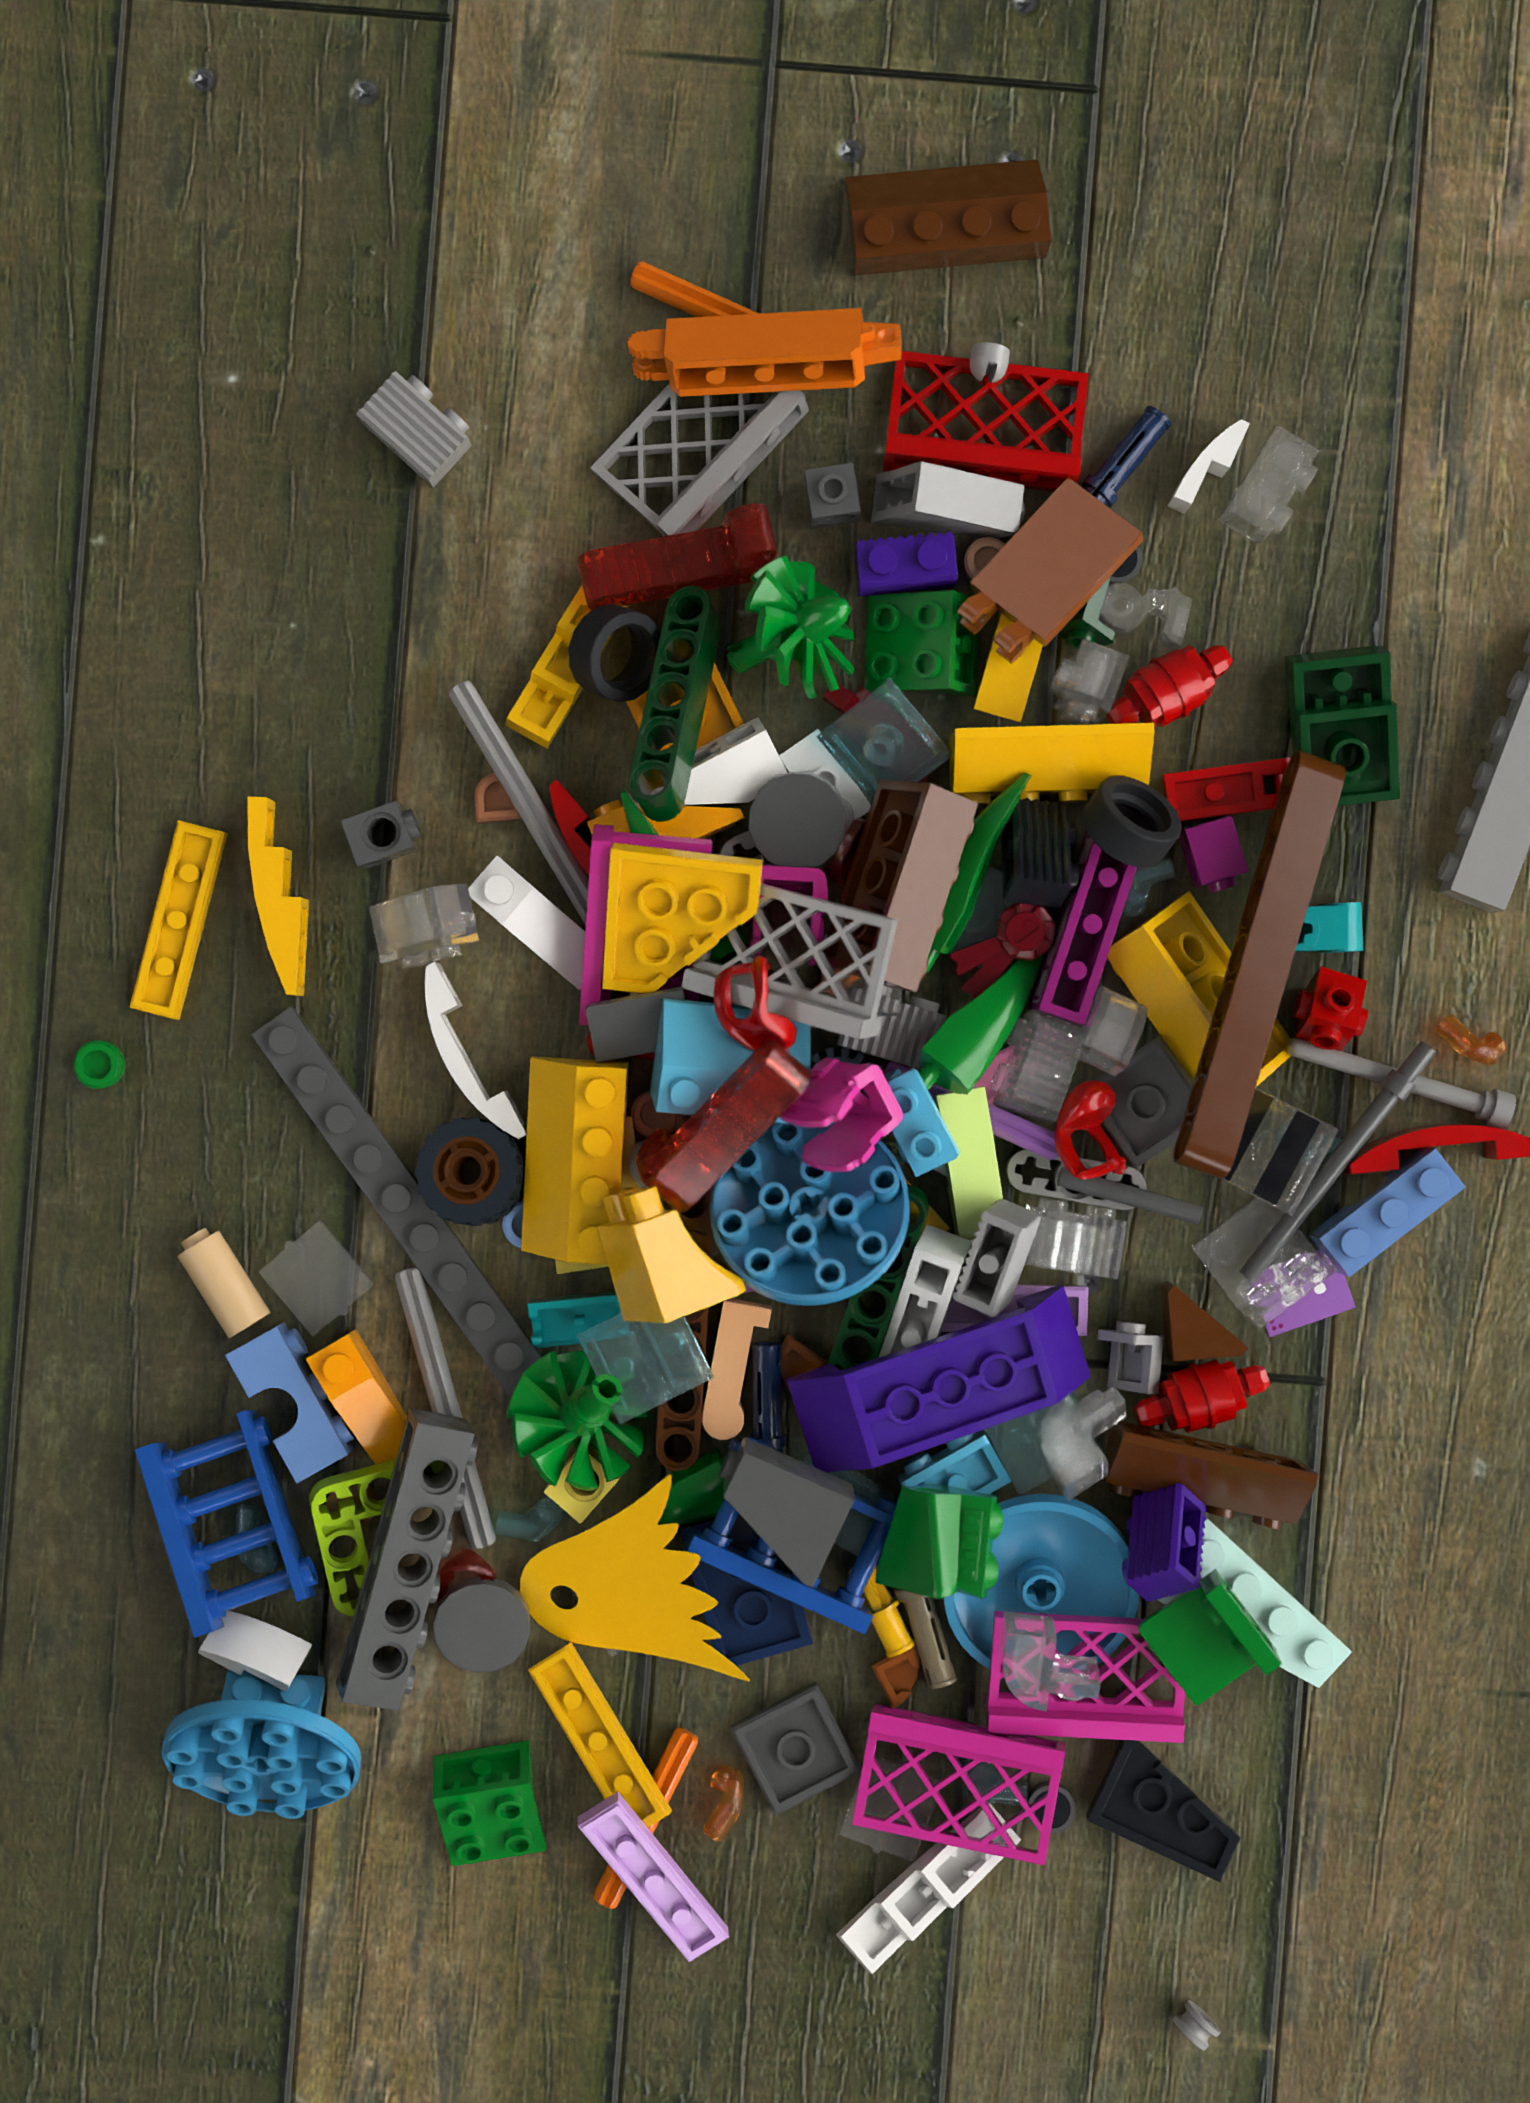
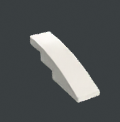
M988 1803L993 1812L995 1813V1815L997 1816V1818L999 1819V1821L1001 1822V1824H1003L1005 1820L1000 1816V1814L995 1810V1808L990 1803ZM982 1807L960 1823L968 1836L982 1838L995 1829ZM1011 1828L1006 1830L1017 1845L1021 1839ZM1000 1835L991 1840L1006 1844ZM936 1843L870 1901L836 1936L863 1968L873 1974L906 1940L913 1941L946 1907L953 1909L1004 1857Z

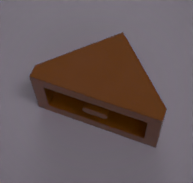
M1167 1281L1162 1286L1161 1297L1166 1356L1172 1361L1243 1356L1249 1349L1175 1285Z

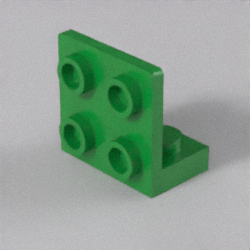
M954 590L869 596L867 602L864 689L870 693L937 690L958 697L977 696L979 632L974 635L960 624V620L963 617L957 613L959 607L971 596Z
M1214 1569L1199 1580L1201 1585L1199 1589L1181 1593L1138 1625L1139 1633L1194 1705H1200L1256 1664L1265 1675H1268L1282 1665L1276 1647L1217 1569Z
M529 1740L433 1756V1803L449 1859L453 1866L522 1856L546 1850V1838L533 1791V1762Z

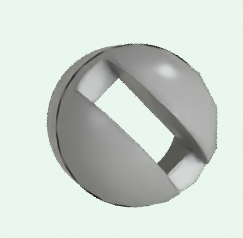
M982 342L974 344L971 347L970 370L975 379L982 381L984 375H988L989 383L1001 380L1008 368L1010 350L996 343Z

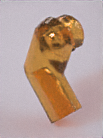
M1453 1014L1446 1016L1435 1029V1032L1460 1055L1485 1066L1495 1065L1500 1062L1499 1057L1505 1054L1508 1049L1507 1043L1497 1033L1489 1032L1485 1035L1484 1039L1480 1040Z
M720 1765L711 1778V1787L721 1791L722 1795L720 1802L703 1825V1831L707 1837L717 1842L722 1841L740 1816L743 1805L745 1779L738 1769L733 1771L727 1765Z

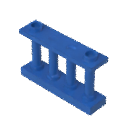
M245 1410L236 1413L241 1427L240 1430L175 1452L173 1449L168 1450L166 1442L151 1443L135 1449L194 1638L224 1628L222 1618L226 1616V1611L292 1588L296 1601L316 1595L313 1585L318 1584L316 1568L310 1556H303L268 1445L273 1444L272 1432L264 1416L258 1417L256 1410ZM244 1448L248 1449L256 1476L191 1499L187 1495L182 1496L177 1477L181 1476L182 1470ZM261 1494L263 1495L271 1520L270 1523L208 1545H204L203 1542L197 1543L192 1524L196 1523V1517ZM275 1541L278 1542L286 1569L219 1592L218 1589L212 1590L207 1571L211 1569V1564Z
M747 1436L748 1439H751V1440H753V1441H755V1442H758V1443H760V1444H762V1445H765V1446H767V1447L773 1449V1448L770 1447L769 1445H767V1444H765V1443H763V1442H761V1441H758V1440H756V1439H754V1438H751V1437H748V1436ZM732 1438L728 1447L729 1450L738 1451L741 1442ZM854 1494L855 1501L851 1508L875 1520L845 1586H839L836 1593L820 1586L821 1578L819 1576L812 1588L803 1584L793 1572L791 1573L774 1565L777 1560L773 1556L775 1552L761 1537L756 1547L750 1546L748 1552L731 1546L732 1538L729 1534L739 1513L725 1498L712 1526H706L703 1533L691 1528L683 1547L687 1552L700 1555V1560L865 1634L873 1615L863 1605L865 1598L862 1594L883 1550L897 1503L879 1497L877 1504Z

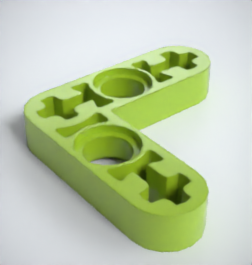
M396 1459L326 1477L318 1481L310 1491L309 1505L330 1595L335 1608L344 1615L354 1616L358 1598L349 1600L348 1595L344 1594L347 1592V1584L343 1571L353 1570L358 1588H361L369 1560L360 1520L381 1515L385 1499L373 1500L369 1498L366 1494L368 1484L376 1478L384 1477L390 1480ZM442 1460L432 1461L426 1467L430 1466L434 1473H439L444 1468L445 1462ZM356 1484L357 1492L362 1502V1505L355 1506L353 1498L350 1497L353 1496L350 1486ZM335 1492L337 1498L342 1500L338 1501L337 1510L329 1512L326 1505L320 1504L326 1502V1494ZM342 1535L352 1537L356 1541V1547L349 1556L337 1558L329 1553L330 1543L336 1537Z

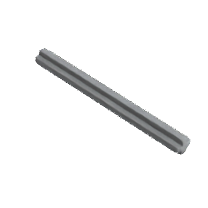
M469 680L459 683L449 690L450 699L586 926L589 879L571 852L563 835L474 685Z
M417 1267L401 1270L395 1274V1281L431 1410L434 1413L463 1418L423 1275ZM474 1460L471 1466L466 1465L462 1482L465 1483V1497L460 1513L470 1547L472 1549H480L492 1545L496 1540V1535Z

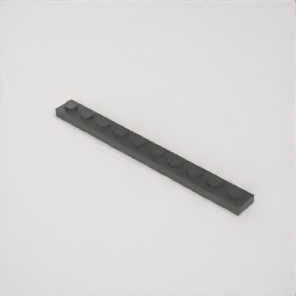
M289 1007L251 1034V1036L505 1392L511 1397L520 1376L532 1364L542 1358V1354L536 1346L532 1345L530 1337L447 1221L437 1216L438 1213L436 1211L430 1210L424 1203L426 1200L423 1195H419L416 1187L418 1180L294 1007Z

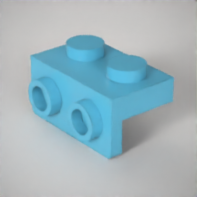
M898 1067L883 1074L903 1112L902 1121L892 1130L895 1136L896 1147L902 1159L910 1164L915 1176H920L956 1159L960 1151L919 1072L916 1069H910L901 1073Z
M983 1430L945 1443L948 1448L930 1457L928 1452H923L903 1464L905 1472L898 1475L902 1487H924L926 1483L947 1485L984 1494H991L1012 1482Z

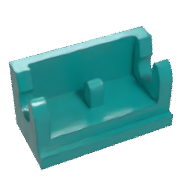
M616 1291L532 1299L527 1304L528 1315L532 1320L533 1335L531 1336L532 1345L536 1346V1348L632 1338L631 1321L623 1320Z

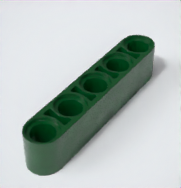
M687 586L677 590L667 603L629 775V788L645 816L656 822H665L675 818L684 806L721 633L720 620L707 593L696 586ZM689 658L687 661L680 663L682 660ZM681 700L678 704L671 706L672 703ZM673 743L669 748L660 750L663 746ZM664 787L660 792L650 795L655 789Z
M907 1184L909 1200L918 1207L919 1215L908 1223L905 1240L900 1249L903 1257L902 1262L898 1265L889 1266L874 1283L850 1298L827 1365L833 1363L839 1371L877 1358L914 1249L928 1215V1198L915 1185ZM869 1290L878 1291L884 1296L887 1305L881 1310H869L863 1305L861 1294ZM850 1336H861L869 1343L870 1351L864 1355H855L846 1348L845 1340Z

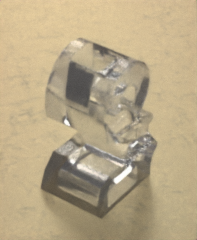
M1117 583L1108 587L1098 620L1116 632V634L1130 636L1146 617L1150 615L1159 616L1163 622L1159 639L1170 650L1180 649L1193 599L1181 594L1176 587L1170 589L1149 588L1146 594L1141 596L1134 587L1125 583Z

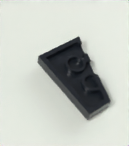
M1120 1741L1086 1814L1089 1822L1218 1882H1221L1241 1839L1229 1824L1141 1741Z

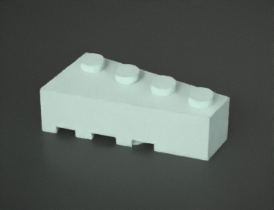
M1206 1517L1203 1520L1205 1536L1202 1537L1204 1545L1201 1546L1204 1552L1201 1554L1203 1560L1200 1563L1202 1570L1199 1571L1201 1578L1217 1569L1276 1647L1282 1665L1279 1667L1320 1688L1352 1651ZM1180 1594L1157 1600L1166 1605Z

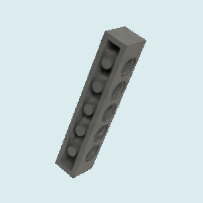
M409 1408L336 1679V1685L342 1702L399 1711L403 1695H409L412 1691L415 1680V1666L412 1665L416 1648H423L427 1637L428 1622L424 1619L429 1603H435L439 1593L440 1575L437 1574L440 1559L441 1557L446 1558L452 1545L453 1531L449 1528L454 1511H460L464 1502L465 1483L462 1482L466 1465L471 1466L477 1454L478 1438L474 1436L475 1433L466 1418ZM436 1460L445 1461L444 1468L438 1474L432 1476L423 1474L425 1467L430 1462ZM421 1507L433 1508L432 1513L425 1520L419 1522L410 1520L412 1514ZM410 1553L420 1554L418 1561L414 1565L409 1567L398 1566L399 1561L405 1555ZM400 1599L408 1601L402 1610L395 1613L386 1612L388 1605L393 1601ZM390 1645L395 1647L394 1651L387 1657H373L375 1652L383 1646Z

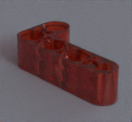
M755 503L732 509L726 513L719 527L598 548L583 553L576 561L587 606L593 610L598 606L608 604L627 606L670 598L677 590L687 586H696L704 591L754 582L750 578L751 575L760 567L777 559L778 549L767 506Z
M773 1039L762 1043L674 1135L662 1127L655 1130L644 1141L636 1155L640 1181L647 1187L656 1186L659 1197L678 1212L688 1210L801 1095L810 1081L811 1071Z

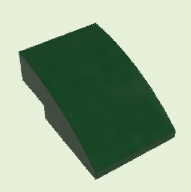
M1381 645L1285 656L1286 688L1293 754L1297 750H1301L1345 767V780L1337 806L1400 799L1397 704L1392 701L1390 652Z

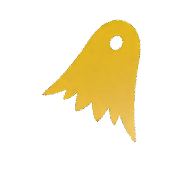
M672 1475L665 1477L645 1495L614 1516L580 1534L540 1551L524 1567L520 1578V1593L529 1607L530 1615L551 1634L576 1644L638 1652L678 1660L711 1669L734 1678L750 1681L734 1663L703 1642V1640L719 1639L721 1634L713 1628L691 1619V1617L709 1611L718 1605V1601L712 1596L694 1587L680 1583L688 1578L696 1569L701 1556L687 1551L664 1549L674 1538L679 1527L678 1523L658 1525L670 1494ZM560 1585L571 1588L578 1597L577 1605L572 1609L558 1607L551 1599V1590Z

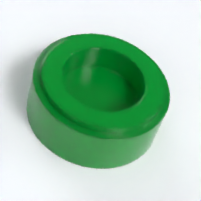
M101 1040L90 1041L81 1046L76 1052L73 1061L74 1073L78 1080L87 1087L93 1089L109 1088L122 1078L125 1071V1058L122 1051L111 1042Z

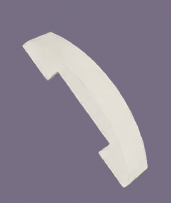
M433 962L427 965L425 971L427 1014L434 1040L447 1069L465 1096L485 1117L517 1139L523 1138L527 1135V1125L509 1091H503L492 1098L489 1097L446 1014L463 1006L440 963Z

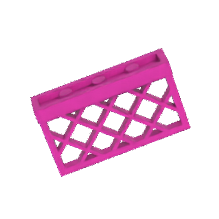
M594 824L591 843L579 1025L589 1026L586 1016L587 1004L611 1000V992L614 991L602 989L610 851L614 843L711 854L712 840L614 832V826ZM694 962L689 966H684L667 979V982L656 991L670 989L674 985L681 988L685 969L693 968ZM682 989L684 995L689 999L688 1001L699 1000V993Z
M994 1611L989 1683L985 1699L988 1733L1183 1743L1185 1732L1183 1720L1185 1692L1160 1659L1147 1647L1148 1643L1142 1635L1140 1637L1136 1635L1140 1634L1138 1630L1139 1623L1145 1619ZM1004 1627L1026 1628L1034 1639L1014 1653L1003 1641ZM1061 1630H1073L1083 1641L1063 1656L1049 1640ZM1110 1633H1123L1132 1643L1112 1659L1098 1642ZM1043 1646L1057 1662L1037 1677L1023 1661ZM1092 1649L1105 1665L1088 1679H1085L1072 1663ZM1140 1651L1154 1667L1134 1682L1121 1666ZM1003 1653L1008 1660L1001 1665ZM1015 1667L1031 1682L1018 1693L999 1692L1000 1679ZM1063 1670H1066L1079 1686L1068 1695H1054L1046 1684ZM1113 1672L1128 1687L1115 1698L1102 1697L1094 1688ZM1163 1675L1173 1685L1172 1701L1151 1700L1143 1690Z
M877 1703L874 1704L869 1722V1732L852 1825L1045 1866L1064 1763L1066 1742L1032 1735L988 1733L987 1726L897 1707L893 1709L892 1706ZM878 1740L898 1744L908 1759L887 1775L875 1759ZM908 1746L923 1750L914 1756ZM933 1751L946 1754L956 1769L936 1784L932 1783L919 1763L920 1760ZM956 1756L971 1760L961 1765ZM980 1762L994 1764L1004 1779L984 1794L980 1793L967 1773L968 1770ZM913 1766L927 1787V1790L908 1803H905L891 1783V1780ZM1004 1766L1019 1770L1010 1776ZM873 1768L879 1780L870 1785ZM1029 1772L1049 1775L1050 1780L1047 1794L1030 1805L1015 1781ZM961 1776L975 1797V1800L953 1814L939 1793V1790ZM883 1785L899 1807V1809L886 1818L864 1814L868 1795ZM1009 1786L1024 1809L1001 1824L986 1801ZM931 1795L947 1817V1819L933 1828L920 1826L910 1811ZM1045 1805L1041 1822L1035 1811ZM978 1806L982 1807L995 1827L994 1830L982 1838L968 1836L958 1821ZM904 1814L909 1823L896 1821V1819ZM1029 1815L1040 1832L1037 1850L1016 1846L1006 1830ZM952 1825L957 1833L943 1830ZM1000 1835L1006 1844L991 1840Z

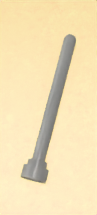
M1292 1038L1286 1046L1287 1052L1293 1057L1377 1083H1381L1392 1069L1398 1070V1068L1343 1051L1320 1049L1312 1045L1310 1041L1300 1038ZM1420 1075L1413 1082L1416 1087L1411 1093L1475 1112V1118L1481 1119L1482 1124L1487 1127L1506 1130L1515 1111V1094L1499 1089H1493L1491 1092L1484 1090L1479 1094Z

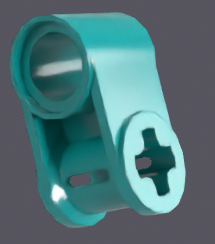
M1361 902L1319 904L1308 907L1295 952L1319 951V953L1363 951Z

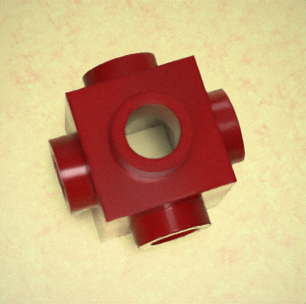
M1320 966L1305 990L1301 989L1297 996L1293 1009V1017L1299 1019L1295 1037L1310 1041L1312 1045L1320 1049H1335L1338 1051H1342L1353 1036L1360 1037L1368 1018V1009L1362 1008L1367 980Z

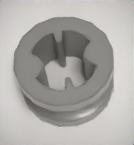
M1188 2000L1184 2004L1186 2008L1185 2013L1182 2015L1176 2013L1172 2019L1180 2031L1192 2043L1205 2051L1209 2047L1208 2038L1210 2036L1218 2037L1221 2034V2030L1198 2005Z

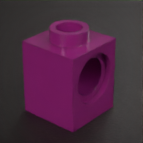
M1232 815L1180 832L1179 840L1194 889L1207 885L1210 894L1238 885L1236 876L1249 872Z

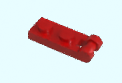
M1291 757L1163 774L1161 778L1164 797L1178 813L1180 822L1273 810L1285 769ZM1274 776L1275 794L1265 795L1263 777Z

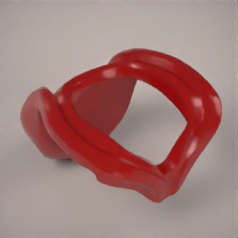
M757 956L754 957L751 963L734 965L718 974L714 985V1009L720 1024L735 1041L759 1054L777 1056L785 1053L793 1046L797 1030L794 1023L785 1016L767 1012V970H770V964L767 963L766 958ZM751 974L755 989L753 1008L748 1017L740 1019L735 1016L732 1010L730 994L731 977Z
M1088 1080L1076 1086L1065 1099L1057 1117L1054 1134L1056 1151L1066 1169L1078 1179H1093L1110 1172L1121 1175L1127 1169L1125 1156L1120 1157L1112 1141L1101 1127V1123L1111 1114L1116 1103L1115 1092L1107 1083L1102 1081ZM1076 1130L1086 1131L1101 1147L1106 1162L1086 1169L1073 1147L1071 1141L1072 1133Z

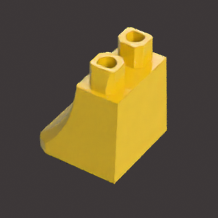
M656 1186L636 1190L635 1187L625 1188L603 1196L610 1222L597 1227L624 1321L667 1323L746 1291L741 1277L715 1263L698 1247L684 1227L677 1210H663Z

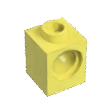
M589 1444L588 1453L593 1470L599 1476L598 1489L584 1491L565 1482L575 1455L574 1453L565 1463L557 1485L547 1484L544 1490L547 1496L580 1524L619 1480L618 1478L606 1482L598 1451Z

